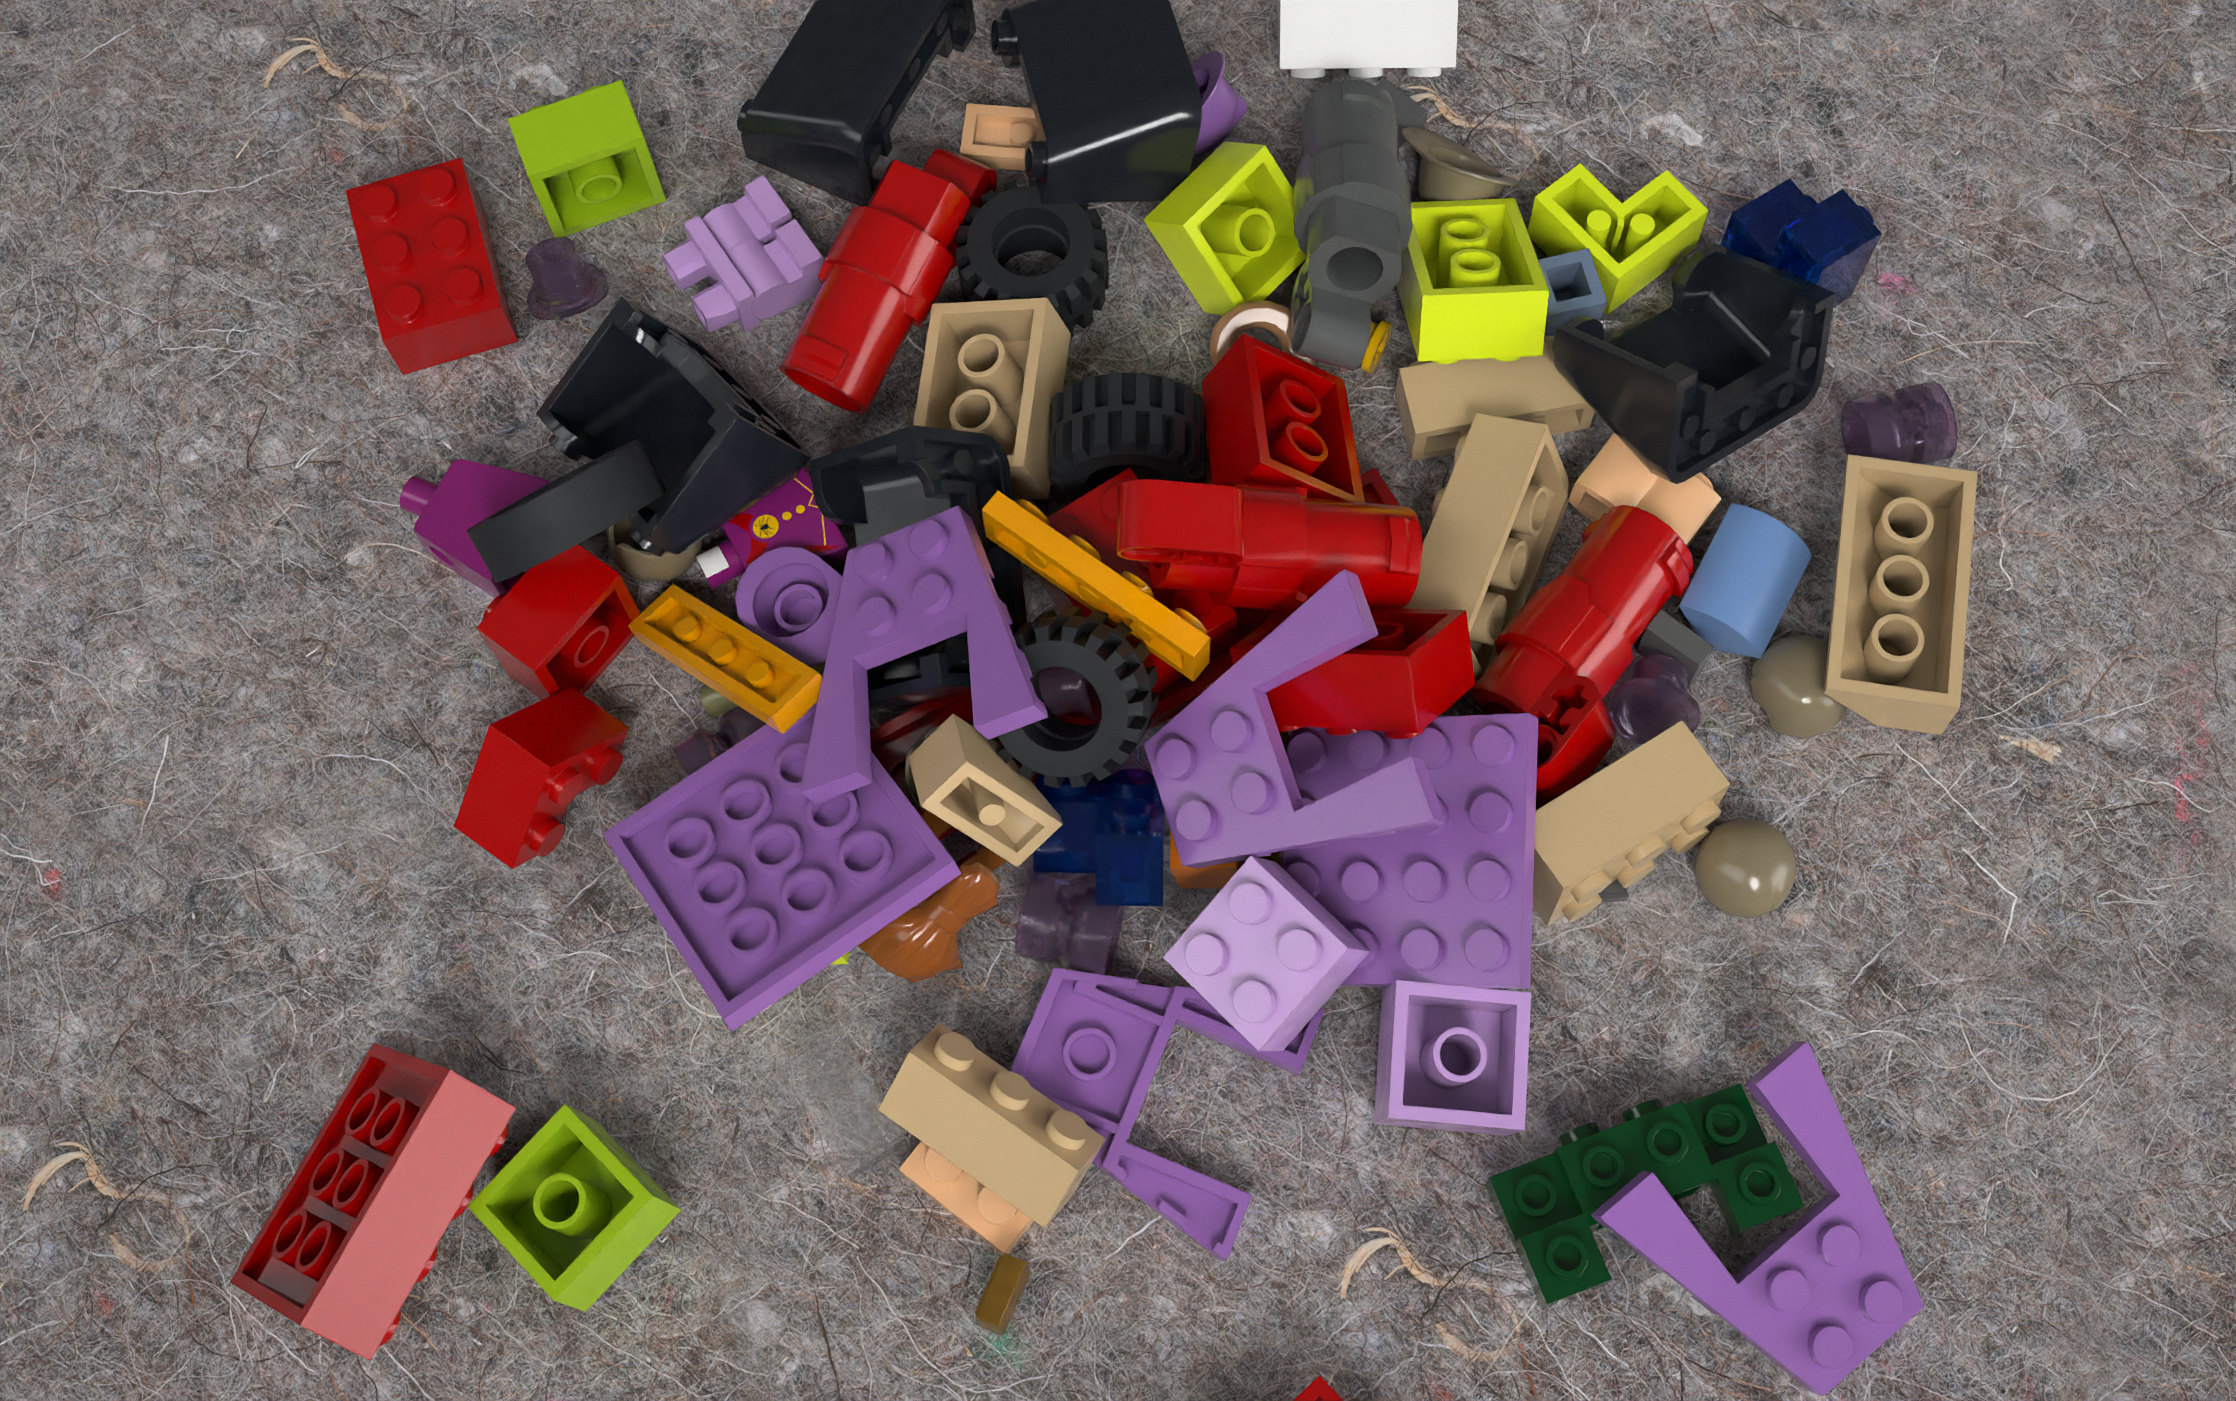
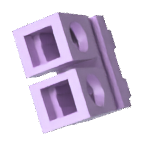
M764 175L744 186V197L733 203L723 204L714 208L702 219L698 215L684 223L687 240L663 255L667 273L681 291L706 277L712 284L711 287L690 297L693 309L708 333L735 321L739 323L746 333L761 325L760 319L775 316L817 295L822 286L818 279L824 262L822 255L797 220H792L790 210Z

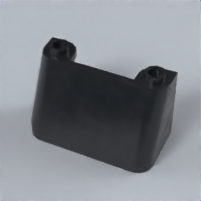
M816 0L755 98L748 99L740 110L737 129L741 132L746 158L853 204L867 207L880 180L872 177L873 166L878 161L880 155L888 157L893 149L890 131L937 54L948 58L953 49L964 53L976 33L972 0Z
M1024 0L1006 7L1003 10L1001 20L993 21L991 28L992 52L994 56H1001L1006 68H1019L1021 66L1038 124L1035 141H1028L1025 147V170L1029 179H1036L1042 204L1163 201L1188 177L1200 133L1202 105L1199 87L1169 0Z
M1714 243L1695 253L1689 259L1682 261L1676 268L1671 282L1673 290L1672 307L1610 341H1604V328L1601 322L1587 315L1577 316L1556 327L1552 344L1554 365L1566 381L1651 473L1672 483L1679 484L1798 414L1809 405L1817 393L1823 376L1835 292Z
M623 297L620 298L536 413L553 433L548 439L549 442L558 451L575 461H579L583 455L594 460L631 441L640 440L667 491L627 518L634 526L633 531L630 533L631 537L644 549L659 557H662L665 551L681 554L796 478L812 457L809 451L711 352L694 339Z
M912 425L810 461L812 488L816 505L822 515L830 522L839 525L855 526L857 547L945 510L959 506L973 520L995 576L991 580L997 596L1006 605L1011 617L1012 624L1009 626L1012 634L1014 635L1027 623L1021 562L987 538L985 533L982 508L997 491L1013 500L1010 466L1007 455L1001 444L992 436L984 433ZM967 631L867 670L869 710L971 695Z

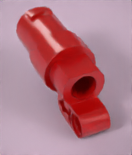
M938 148L931 154L923 170L895 159L891 161L867 207L857 206L852 208L820 269L818 279L822 286L779 366L780 371L789 380L814 396L846 411L861 415L866 414L912 325L919 328L922 326L951 270L957 266L955 248H958L956 240L958 228L960 225H966L965 216L971 205L981 208V196L991 189L994 192L996 191L997 171L992 167L944 148Z
M1142 479L1123 482L1117 487V555L1128 560L1149 562V581L1154 588L1209 592V596L1212 598L1215 606L1296 611L1343 570L1358 575L1369 607L1404 608L1411 601L1417 588L1422 565V534L1417 514L1408 506L1307 498V488L1234 481L1224 482L1222 485Z
M1628 505L1612 507L1599 520L1589 524L1581 535L1582 546L1559 575L1546 586L1537 588L1497 637L1494 643L1498 657L1471 689L1483 715L1530 713L1538 718L1537 810L1585 781L1610 750L1616 739V729L1603 702V698L1632 662V646L1670 596L1680 597L1690 584L1689 577L1694 572L1692 554L1684 540L1665 522L1638 507Z

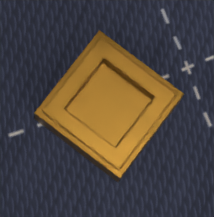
M1007 1253L999 1256L975 1311L976 1319L982 1328L1004 1336L1031 1273L1027 1262Z

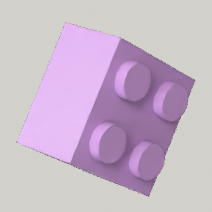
M1250 856L1163 958L1258 1051H1283L1370 953V950L1279 864L1272 860Z
M1395 980L1382 989L1374 1124L1502 1136L1524 1131L1531 992Z

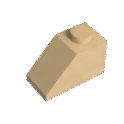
M952 714L908 757L920 806L1018 867L1063 825L1061 816L1029 779L1018 774L1020 767L1013 759L1006 764L997 754L1002 747L994 740L988 741L973 726Z

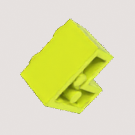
M1580 163L1535 196L1527 232L1529 237L1549 257L1589 248L1607 300L1604 312L1608 315L1696 248L1709 210L1668 170L1621 203Z

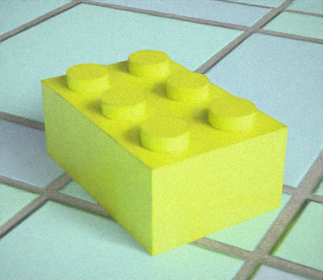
M1516 199L1411 202L1413 228L1408 246L1402 252V271L1399 282L1396 285L1418 362L1432 361L1438 364H1452L1464 359L1493 358L1498 361H1514L1521 357L1543 356L1549 288Z

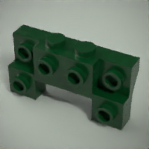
M1741 1083L1685 1104L1683 1101L1663 1108L1659 1099L1643 1102L1621 1114L1624 1123L1600 1131L1596 1122L1579 1126L1559 1136L1562 1146L1556 1148L1552 1154L1488 1178L1485 1184L1496 1213L1519 1255L1541 1310L1554 1306L1559 1300L1588 1289L1596 1290L1604 1287L1612 1280L1592 1234L1606 1227L1599 1224L1591 1214L1642 1171L1653 1172L1674 1201L1702 1192L1710 1186L1733 1237L1747 1232L1753 1226L1780 1216L1785 1218L1793 1215L1805 1206L1776 1142H1767Z

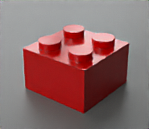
M577 544L553 558L526 570L525 574L508 593L500 594L491 601L483 614L482 622L476 629L506 673L539 699L543 700L570 686L583 695L633 639L635 635L628 625L640 615V612L621 575Z

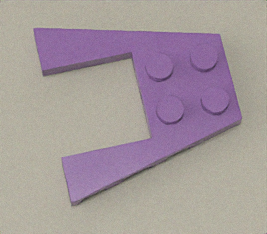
M959 506L853 548L847 553L801 782V794L815 804L872 783L867 670L967 631L974 728L989 740L1048 718L1045 704L1037 698L1030 678L1033 677L1025 653L1017 647L1009 625L1012 624V620L1007 607L998 598L991 579L995 578L973 520Z
M1347 570L1339 572L1144 743L1182 866L1202 868L1247 860L1250 856H1270L1272 852L1295 848L1309 849L1329 845V842L1357 837L1372 838L1395 834L1396 830L1419 826L1434 827L1446 823L1424 759L1412 755L1305 807L1300 796L1266 692L1379 635L1357 574Z
M1053 968L1010 1071L1024 1077L1031 1087L1064 1110L1077 1114L1086 1122L1087 1126L1106 1138L1092 1164L1217 1259L1226 1262L1252 1195L1132 1145L1127 1140L1175 1024L1299 1075L1325 1009L1320 1008L1283 1051H1258L1194 988L1182 986L1168 988L1138 983L1139 980Z
M1795 1041L1745 1083V1085L1812 1171L1828 1195L1733 1277L1653 1172L1642 1171L1591 1215L1599 1224L1609 1228L1634 1248L1633 1251L1657 1270L1663 1271L1691 1293V1297L1708 1311L1718 1315L1744 1336L1742 1338L1811 1393L1824 1396L1925 1306L1812 1048L1807 1041Z

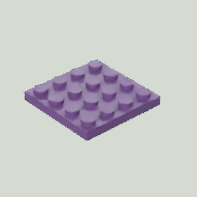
M817 702L784 734L768 724L764 725L602 834L732 1032L961 875L954 859L872 751L871 784L817 804L801 794V782Z
M1530 713L1437 717L1425 728L1422 734L1407 739L1388 738L1384 735V731L1361 730L1353 734L1340 736L1327 734L1325 728L1301 727L1288 731L1287 757L1304 807L1412 755L1424 759L1446 823L1440 826H1419L1396 830L1395 834L1372 838L1357 837L1329 842V845L1309 849L1295 848L1284 850L1283 869L1370 950V953L1340 987H1387L1395 980L1478 988L1530 989L1538 749L1537 717Z

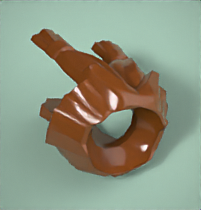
M925 808L923 809L921 817L939 839L941 834L952 825ZM980 844L977 851L972 850L960 859L959 862H955L961 875L860 943L858 947L887 972L903 977L911 983L934 977L939 972L964 968L959 955L957 933L969 922L970 918L998 904L997 893L1000 885L998 877L992 874V871L1006 863L1007 860Z

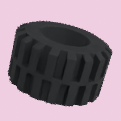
M1029 179V186L1018 187L1016 181L1003 184L1004 192L998 195L991 189L981 196V208L971 205L965 216L966 225H960L956 235L958 248H955L956 261L964 302L1048 298L1071 333L1070 338L1074 337L1073 327L1075 325L1085 329L1094 321L1093 310L1101 311L1106 301L1105 289H1109L1107 238L1105 229H1102L1100 215L1096 209L1088 210V203L1042 204L1036 179ZM1027 251H1045L1063 260L1055 269L1038 276H1021L1003 268L1010 259Z
M1109 373L1084 378L1081 382L1071 383L1064 387L1063 392L1056 393L1053 397L1052 404L1050 405L1049 480L1052 485L1057 486L1056 490L1062 495L1072 497V500L1075 501L1129 467L1139 480L1153 479L1202 484L1206 481L1204 400L1200 394L1193 393V388L1188 385L1174 382V379L1144 373Z
M1066 607L1059 615H1056L1054 609L1041 613L1032 623L1028 621L1013 635L1017 647L1025 653L1033 674L1030 680L1039 700L1045 704L1039 688L1040 670L1049 667H1063L1076 671L1093 685L1099 696L1102 708L1100 722L1091 725H1075L1058 718L1045 704L1048 718L988 740L999 738L1003 746L997 754L1006 764L1013 757L1023 764L1018 774L1029 780L1038 772L1045 775V786L1056 788L1061 785L1066 777H1069L1072 788L1086 786L1094 775L1098 781H1101L1111 775L1118 764L1123 765L1153 722L1150 717L1157 709L1159 699L1158 693L1151 692V689L1158 681L1156 666L1144 667L1143 661L1150 652L1143 641L1133 646L1126 639L1132 631L1130 627L1122 621L1115 629L1105 624L1108 613L1095 609L1086 618L1082 617L1081 607Z

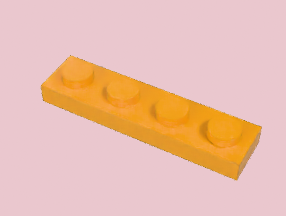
M997 491L982 508L987 538L1091 611L1097 609L1108 613L1106 621L1114 627L1121 621L1132 629L1128 635L1137 643L1143 641L1151 653L1194 682L1208 665L1210 660V637L1206 635L1207 630L1204 625L1191 613L1181 608H1176L1174 611L1168 609L1153 598L1152 590L1139 577L1127 571L1119 575L1101 562L1099 553L1087 541L1076 535H1071L1067 539L1050 527L1047 517L1032 503L1024 499H1019L1016 503L1000 491Z
M674 584L665 590L628 625L640 643L782 734L801 719L818 701L822 682L819 672Z

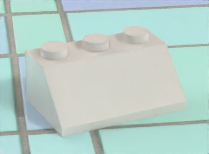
M1277 0L1280 69H1290L1292 77L1319 78L1325 76V69L1348 68L1349 76L1359 78L1382 76L1383 68H1406V74L1409 76L1435 77L1441 75V68L1456 67L1458 0Z

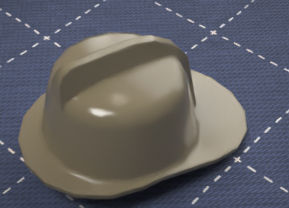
M1406 127L1401 130L1402 138L1421 154L1418 194L1424 202L1499 199L1506 185L1519 186L1517 180L1499 173L1478 155L1449 138L1421 128Z

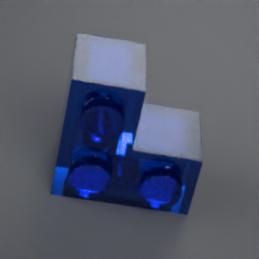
M1789 178L1732 212L1720 245L1835 292L1834 308L1852 296L1882 233L1877 228L1870 212L1863 206L1857 205L1844 189L1817 203L1811 196L1803 194Z
M1131 768L1120 770L1101 781H1098L1094 775L1086 786L1072 788L1069 777H1066L1061 785L1056 788L1045 786V775L1037 773L1035 787L1061 816L1063 825L1033 852V872L1096 874V905L1163 907L1167 816L1154 775L1143 769Z

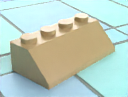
M1476 413L1468 435H1464L1459 439L1454 454V469L1446 489H1440L1435 497L1432 508L1433 521L1424 542H1422V565L1417 588L1411 601L1404 607L1466 610L1475 684L1498 657L1494 643L1497 637L1532 593H1534L1569 504L1568 499L1573 489L1548 425ZM1471 689L1465 693V695L1476 700Z
M1848 454L1845 460L1824 694L1876 726L1942 735L1960 709L1978 473L1976 471Z

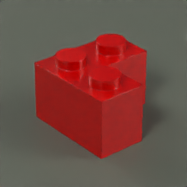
M571 686L490 724L453 827L511 869L538 855L540 857L548 855L556 848L565 833V825L562 824L569 803L576 795L596 784L602 786L608 783L618 772L623 762V754L620 753L629 727Z

